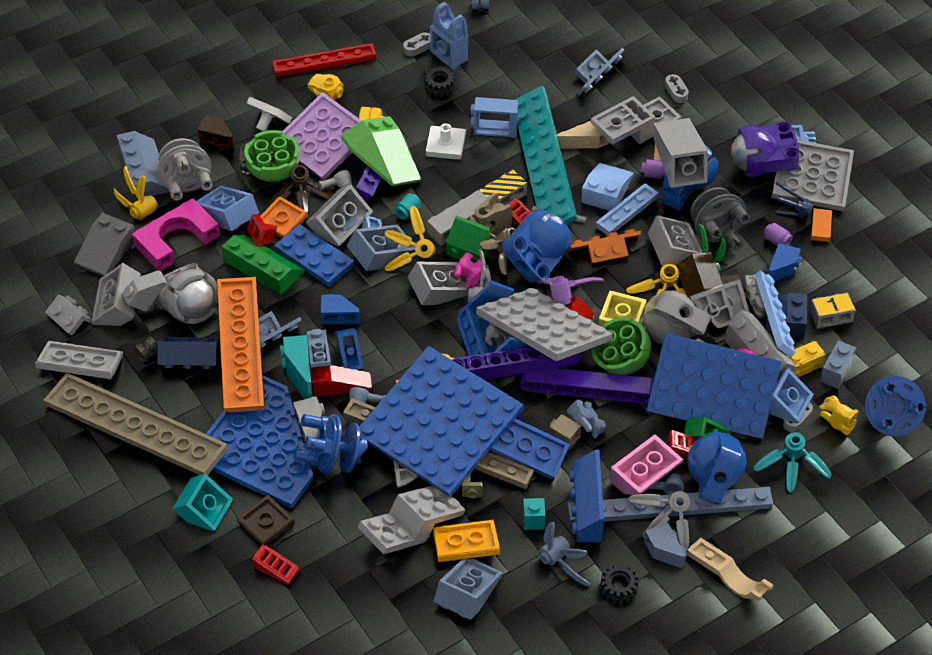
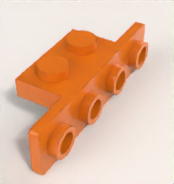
M635 229L624 231V234L621 235L615 232L607 234L605 238L594 236L585 242H582L581 239L571 242L568 251L588 248L591 264L627 257L628 252L625 240L638 238L641 235V231L635 232Z

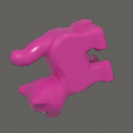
M468 252L461 257L454 273L456 278L460 276L467 278L466 289L480 286L481 260L478 259L476 263H473L470 260L474 256Z

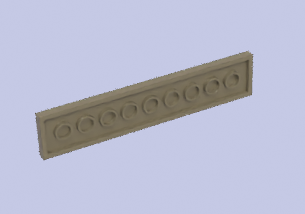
M69 373L65 374L43 400L44 404L50 408L199 475L206 474L208 476L229 449L227 443Z

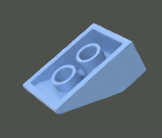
M599 163L588 175L582 187L581 202L611 211L621 202L634 173Z

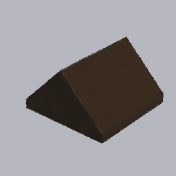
M712 252L691 254L676 264L686 296L689 299L690 296L723 285Z

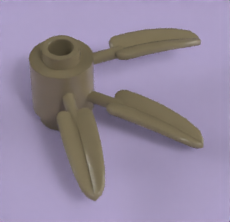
M470 216V221L480 224L474 217ZM506 228L497 236L490 233V237L493 239L479 243L484 250L496 249L501 252L498 258L499 267L504 275H507V256L503 251L502 245L516 230L514 228Z

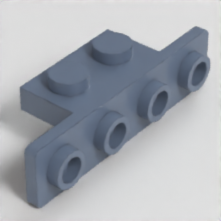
M621 48L609 61L595 50L574 71L585 83L576 94L578 96L582 92L586 94L593 87L591 83L594 82L596 84L603 77L601 73L604 72L606 74L613 67L611 64H616L622 58L620 54L624 49Z
M272 311L258 318L260 348L266 345V340L271 338L274 341L281 337L282 331L287 329L290 332L297 328V323L301 321V318L299 317L283 327L279 325Z

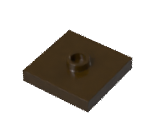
M267 495L237 518V522L261 545L266 546L294 525L295 519Z

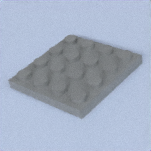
M797 140L800 150L799 167L794 171H776L772 198L777 199L780 197L796 203L801 201L777 186L776 182H779L802 197L809 199L813 206L844 211L854 150Z

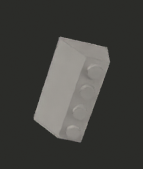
M741 310L728 323L725 342L731 349L745 348L759 356L782 361L777 383L786 368H789L792 372L797 369L796 364L790 357L777 348L775 340L753 314Z

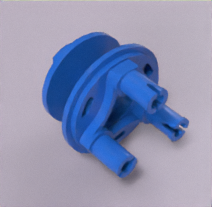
M890 376L876 382L869 390L865 400V412L869 422L876 430L889 436H902L915 430L922 422L926 411V402L921 389L913 381L900 376Z
M304 414L301 418V426L316 428L319 434L318 438L307 436L305 441L308 443H304V448L310 450L295 448L293 460L311 463V465L318 466L322 474H328L332 470L340 451L342 472L349 473L355 463H361L360 456L368 448V442L366 437L360 436V428L357 423L349 424L341 441V420L337 414H332L329 417Z

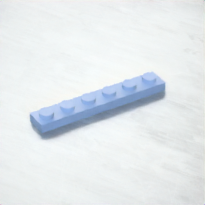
M760 270L754 275L777 348L788 357H791L796 353L793 346L794 341L790 337V328L786 324V316L782 312V304L777 297L778 292L774 287L775 282L769 274L766 275Z

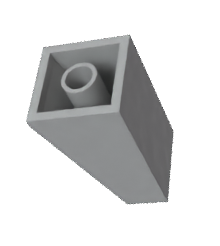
M690 118L654 123V141L670 187L707 183L708 150Z

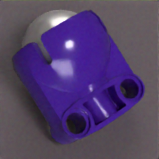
M779 122L774 125H749L738 130V137L734 140L731 147V156L734 163L742 169L745 176L758 177L769 172L794 171L798 169L800 150L791 124Z

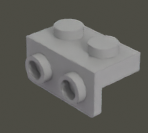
M58 294L45 311L48 316L71 335L75 333L84 320L89 323L92 320L87 316L88 311L81 306L77 307L75 305L76 301L68 295L63 297Z

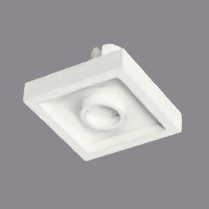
M249 97L247 104L262 113L256 128L267 131L272 118H277L290 124L292 117L278 108Z
M442 124L441 127L431 126L426 156L461 160L466 129L451 128L449 124Z

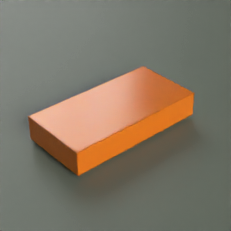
M813 209L811 240L830 242L832 210Z

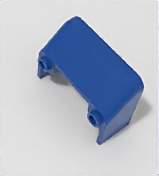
M490 281L459 312L457 323L468 356L529 347L528 344L511 336L498 349H496L498 343L493 340L492 346L485 342V338L487 336L486 329L490 322L476 314L477 307L497 301L500 298L509 297L514 292L513 288Z

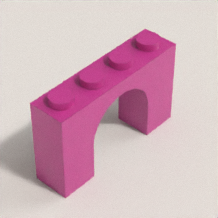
M193 198L132 233L134 246L158 271H162L175 263L173 250L162 240L168 232L176 229L189 230L205 245L220 236L219 224Z

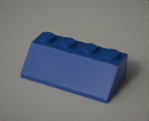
M594 450L574 461L573 470H569V480L574 484V487H570V498L574 499L575 504H571V516L576 519V522H572V533L576 534L577 542H602L604 513L599 450Z

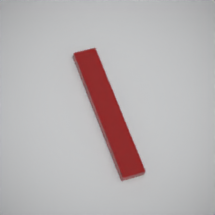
M373 43L275 60L272 61L275 76L280 77L375 60L377 55Z

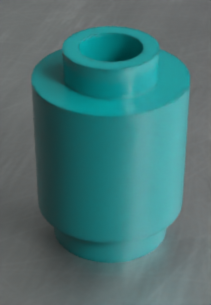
M408 193L396 205L394 211L397 217L402 220L410 218V208L415 206L418 210L421 206L419 197Z

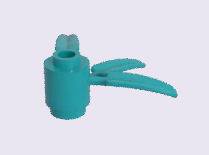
M796 432L787 435L782 451L773 450L759 460L753 468L755 472L760 471L783 457L782 454H785L791 459L787 463L786 472L787 490L791 493L795 488L798 475V463L795 462V459L800 458L804 454L806 455L805 459L826 478H831V472L825 463L814 452L808 453L804 449L805 438Z

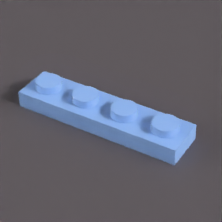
M643 184L596 222V228L606 235L616 232L655 201L659 193L647 184Z

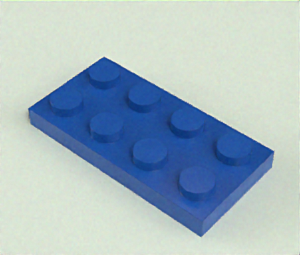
M300 224L274 245L275 251L303 268L328 287L354 266L353 259Z
M515 418L490 451L534 469V472L554 480L570 444Z

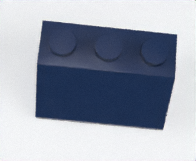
M163 337L158 341V365H163V368H175V365H182V368L188 369L194 368V365H202L203 369H212L219 363L220 338Z

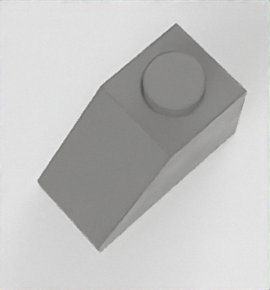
M155 271L132 279L122 294L128 306L147 311L167 282L161 271Z

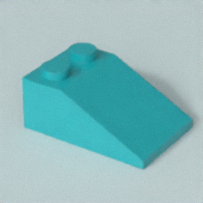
M307 335L283 337L284 345H280L282 369H286L287 377L304 399L312 398Z

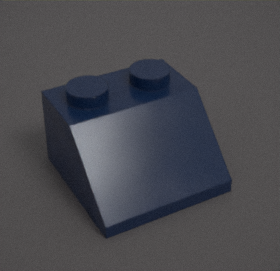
M786 293L778 297L782 304V312L786 316V324L790 328V337L804 338L807 326V294ZM766 313V330L771 336H774Z

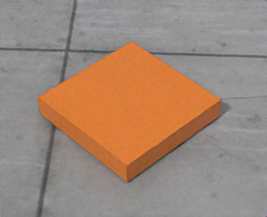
M279 196L260 217L264 223L277 226L275 235L283 239L299 224L301 225L308 217V212Z

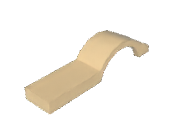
M702 538L687 549L689 557L717 574L731 591L743 598L760 601L762 595L767 590L773 588V584L765 579L761 582H756L746 577L736 566L733 558Z

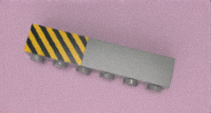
M514 170L502 175L467 198L460 200L457 204L431 217L427 221V233L440 246L444 245L447 242L456 215L470 220V216L475 218V208L484 203L486 198L492 193H496L498 195V203L505 206L516 198L519 200L527 195V182Z

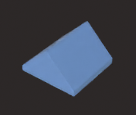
M789 368L784 370L776 384L775 390L770 395L772 400L770 415L797 423L800 421L814 394Z

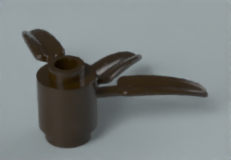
M297 165L292 168L290 173L291 184L287 188L283 187L271 199L268 206L279 196L286 199L291 194L290 189L295 187L300 190L297 192L299 208L308 212L307 192L303 191V187L306 184L311 186L312 192L327 200L334 194L326 188L320 190L318 183L312 184L309 182L308 169L302 165Z

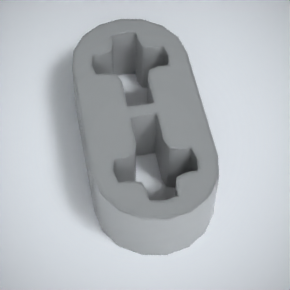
M421 33L405 41L403 44L404 54L415 56L429 49L430 34Z
M668 75L665 80V88L675 102H686L689 91L678 75Z
M809 402L807 410L804 411L799 422L791 424L789 422L792 421L784 419L783 427L789 432L798 431L810 418L813 410L812 403Z

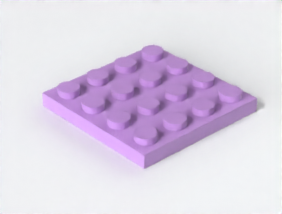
M322 92L282 132L289 137L293 136L297 141L300 155L299 163L324 181L352 153L341 139V136L361 122V120Z

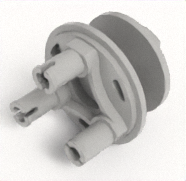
M180 138L168 142L161 149L158 156L157 175L161 184L169 189L172 199L180 200L183 196L182 193L196 190L199 187H202L203 190H210L213 183L210 179L211 160L208 154L196 142Z

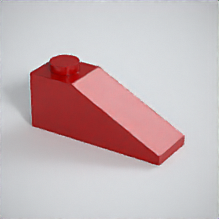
M332 365L311 368L314 397L349 393L353 387L372 391L369 372Z

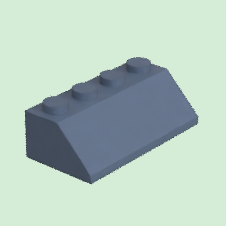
M136 131L117 135L124 165L127 166L128 173L136 190L140 177L145 176L144 196H154L170 192L169 189L161 184L157 175L159 153L154 139Z

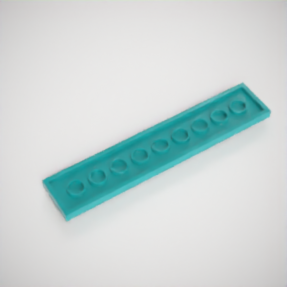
M541 85L514 99L518 100L517 125L537 210H545L548 214H554L567 225L578 218L546 90Z

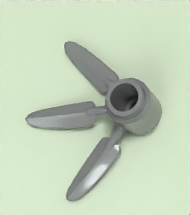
M479 250L481 258L480 286L469 288L468 303L491 281L489 267L485 265V257L482 250Z
M677 491L672 493L668 499H661V496L656 494H636L628 498L630 502L640 505L660 506L661 503H668L670 509L666 513L661 512L646 530L666 524L669 521L668 515L672 511L679 512V520L676 521L679 544L683 545L687 551L689 548L688 521L683 519V511L688 509L690 498L686 493ZM677 498L683 499L681 506L676 504Z

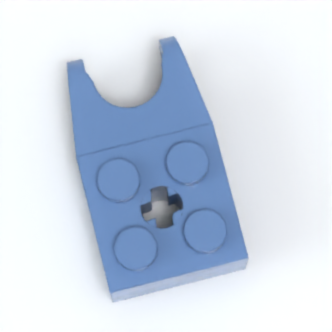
M443 2L436 7L433 24L430 26V51L450 68L454 69L468 60L466 18L462 15L455 18L450 6Z

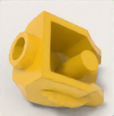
M316 74L308 83V88L317 97L322 92L334 101L342 96L343 84L337 76Z

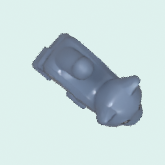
M576 400L567 409V413L572 416L574 422L581 425L587 432H592L593 438H597L598 435L605 431V421L598 418L590 402H585L583 405L581 400Z

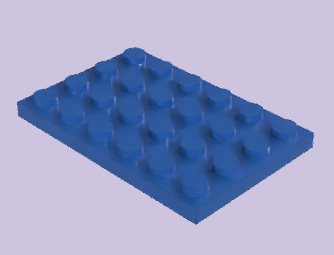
M665 333L646 410L683 420L694 417H706L725 426L729 431L763 439L772 403L770 395L775 390L782 361Z

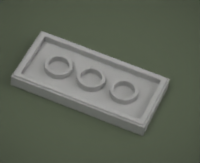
M48 341L35 364L38 369L111 379L123 358V352Z

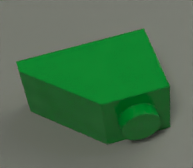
M706 417L688 418L686 421L684 434L697 439L703 435L704 438H707L708 433L712 432L731 435V431L727 430L725 426Z

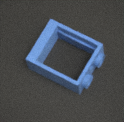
M476 97L475 104L471 105V115H474V117H471V127H474V135L516 138L518 100ZM480 112L510 114L509 121L480 119Z

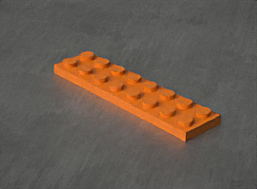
M256 277L217 279L224 413L264 410Z

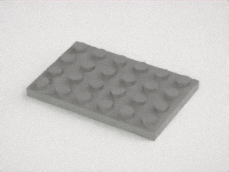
M534 288L486 303L476 309L478 316L555 361L612 341L613 333L607 331L604 327L593 323L590 319L584 318L563 304L556 303L551 297L545 296Z

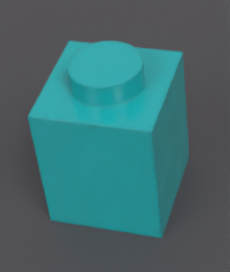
M544 498L524 499V530L545 529Z

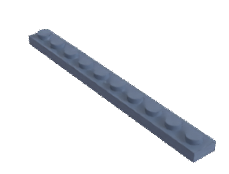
M770 487L726 490L719 505L700 499L699 492L686 493L690 498V505L687 510L683 511V515L773 508ZM670 495L660 496L661 499H668ZM628 498L603 500L604 522L655 518L661 512L666 513L670 509L668 503H661L660 506H648L632 503ZM677 498L676 504L681 506L683 499ZM575 502L568 503L570 524L576 522L575 517L571 516V504H575ZM672 511L668 516H679V512Z

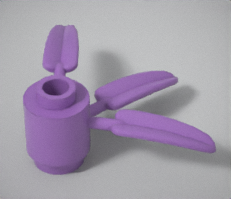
M557 276L538 281L537 284H550L553 301L566 305L571 302V287L588 282H604V279L590 277L569 281L564 276Z

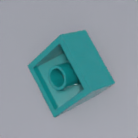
M202 474L190 479L174 505L173 510L186 522L215 531L233 498L206 474Z

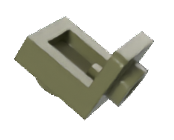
M470 473L460 485L462 486V497H482L483 483L471 482Z

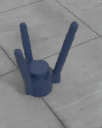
M776 182L777 186L801 201L795 203L778 197V201L796 207L795 211L797 212L775 211V214L797 216L803 218V216L809 217L813 203H810L809 199L802 197L785 185Z

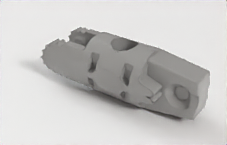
M745 275L743 281L749 302L757 318L763 319L766 315V310L755 275Z

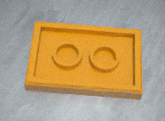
M494 520L433 527L438 562L500 554Z

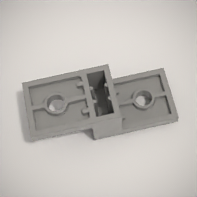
M632 96L591 118V124L612 144L628 136H632L641 144L654 137V123L679 120L682 117L660 96L644 105Z
M429 486L398 494L388 514L362 520L358 528L383 554L426 542L435 523L463 516L465 509L452 496L449 497L434 486Z

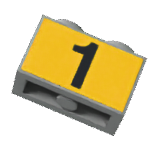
M843 293L812 299L809 312L818 329L853 322L855 307L849 294Z

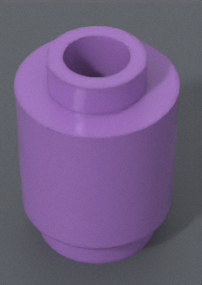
M646 159V162H642L641 173H644V177L664 178L665 170L662 161Z
M776 223L769 224L764 230L765 239L776 246L779 243L789 245L792 241L793 236L790 232Z

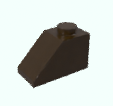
M205 115L198 128L199 142L233 149V136L223 119Z

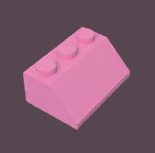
M653 435L611 467L610 482L624 494H641L681 464L683 459L660 438Z

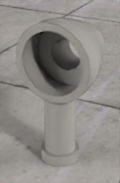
M347 170L338 172L331 179L318 182L320 190L333 185L339 188L348 184L352 185L351 175Z

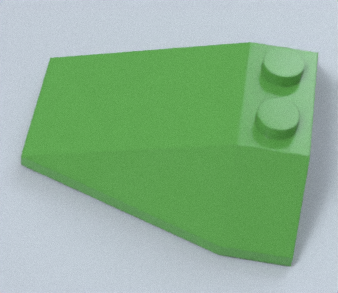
M390 116L362 120L341 136L349 150L391 186L420 182L421 178L406 139Z

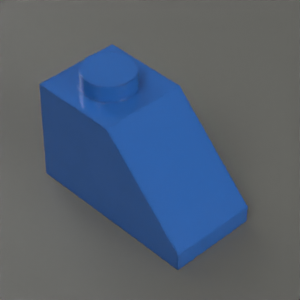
M781 243L778 244L768 274L774 281L793 275L796 267H800L802 257H799L801 249Z
M321 295L322 325L360 324L359 308L342 295Z
M351 328L335 332L343 368L353 370L364 368L357 331Z

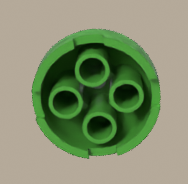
M269 130L254 135V139L249 143H246L244 149L248 170L253 176L262 181H282L290 177L292 168L299 164L300 155L297 141L293 136L284 135L282 131Z
M618 317L606 322L603 327L613 333L612 341L591 348L594 360L609 374L631 375L645 365L651 353V340L647 331L639 322L632 320L630 317Z

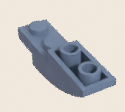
M314 329L307 331L311 368L331 366L326 330Z

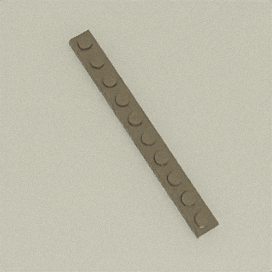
M351 398L343 412V417L362 424L376 407ZM487 452L474 468L524 489L527 488L534 475V469L491 452Z

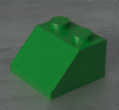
M456 215L446 242V255L460 260L468 252L474 256L470 261L476 263L478 259L481 260L479 250H482L486 259L490 250L482 249L479 243L490 240V228Z

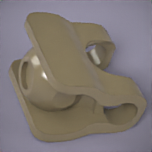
M492 193L486 198L484 203L475 208V219L483 226L490 228V233L497 236L506 228L512 227V207L498 203V195Z

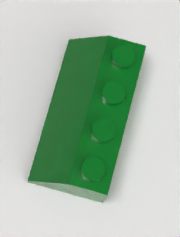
M233 235L222 246L223 260L250 277H256V281L280 295L305 272L303 268L264 245L256 246L252 238L248 236Z

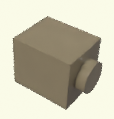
M561 414L557 420L554 419L550 423V435L569 443L568 450H570L580 438L581 425Z

